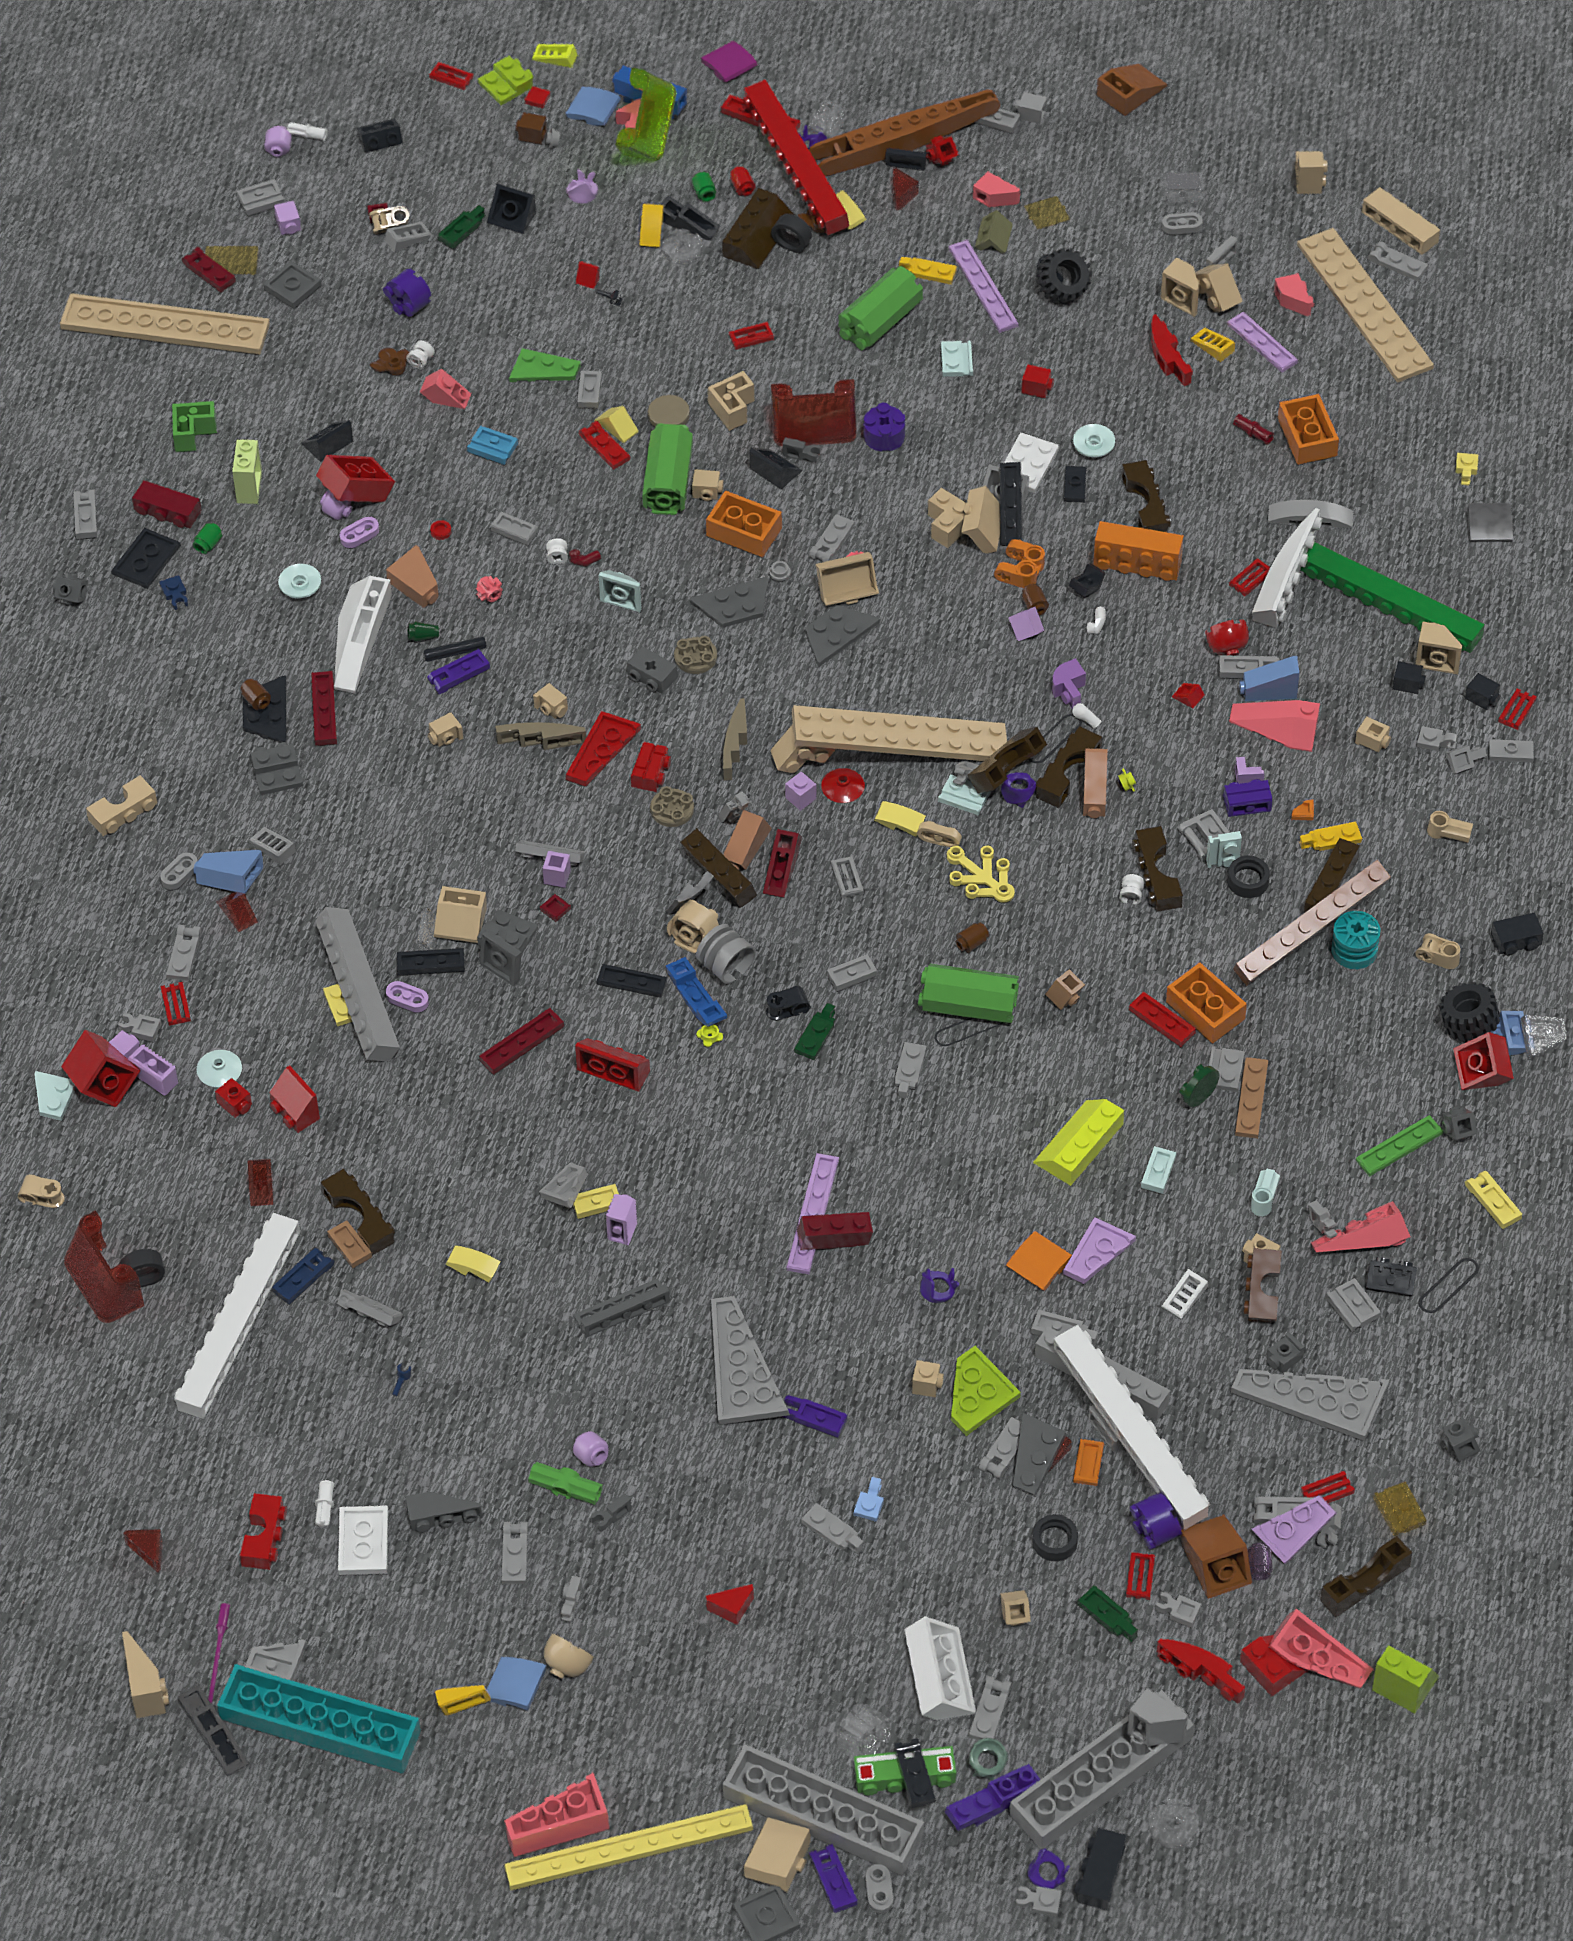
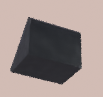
M497 183L486 223L524 234L536 214L535 195Z
M350 420L334 422L301 442V444L315 458L322 462L326 455H333L354 442L352 424Z
M751 447L749 450L750 470L781 490L802 472V469L771 449Z

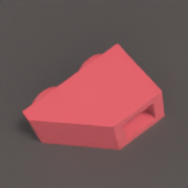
M987 172L973 185V199L988 207L1017 205L1020 202V189L1002 180L1000 177Z
M1299 274L1276 278L1274 292L1280 306L1302 315L1310 316L1311 308L1314 307L1311 295L1308 296L1306 283L1301 280Z
M443 369L427 376L420 390V393L432 403L461 409L466 408L471 396L467 389Z

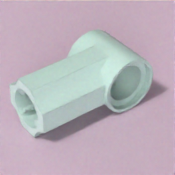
M1266 1169L1261 1171L1256 1188L1252 1192L1251 1210L1257 1216H1266L1271 1212L1272 1202L1280 1180V1175L1275 1170Z

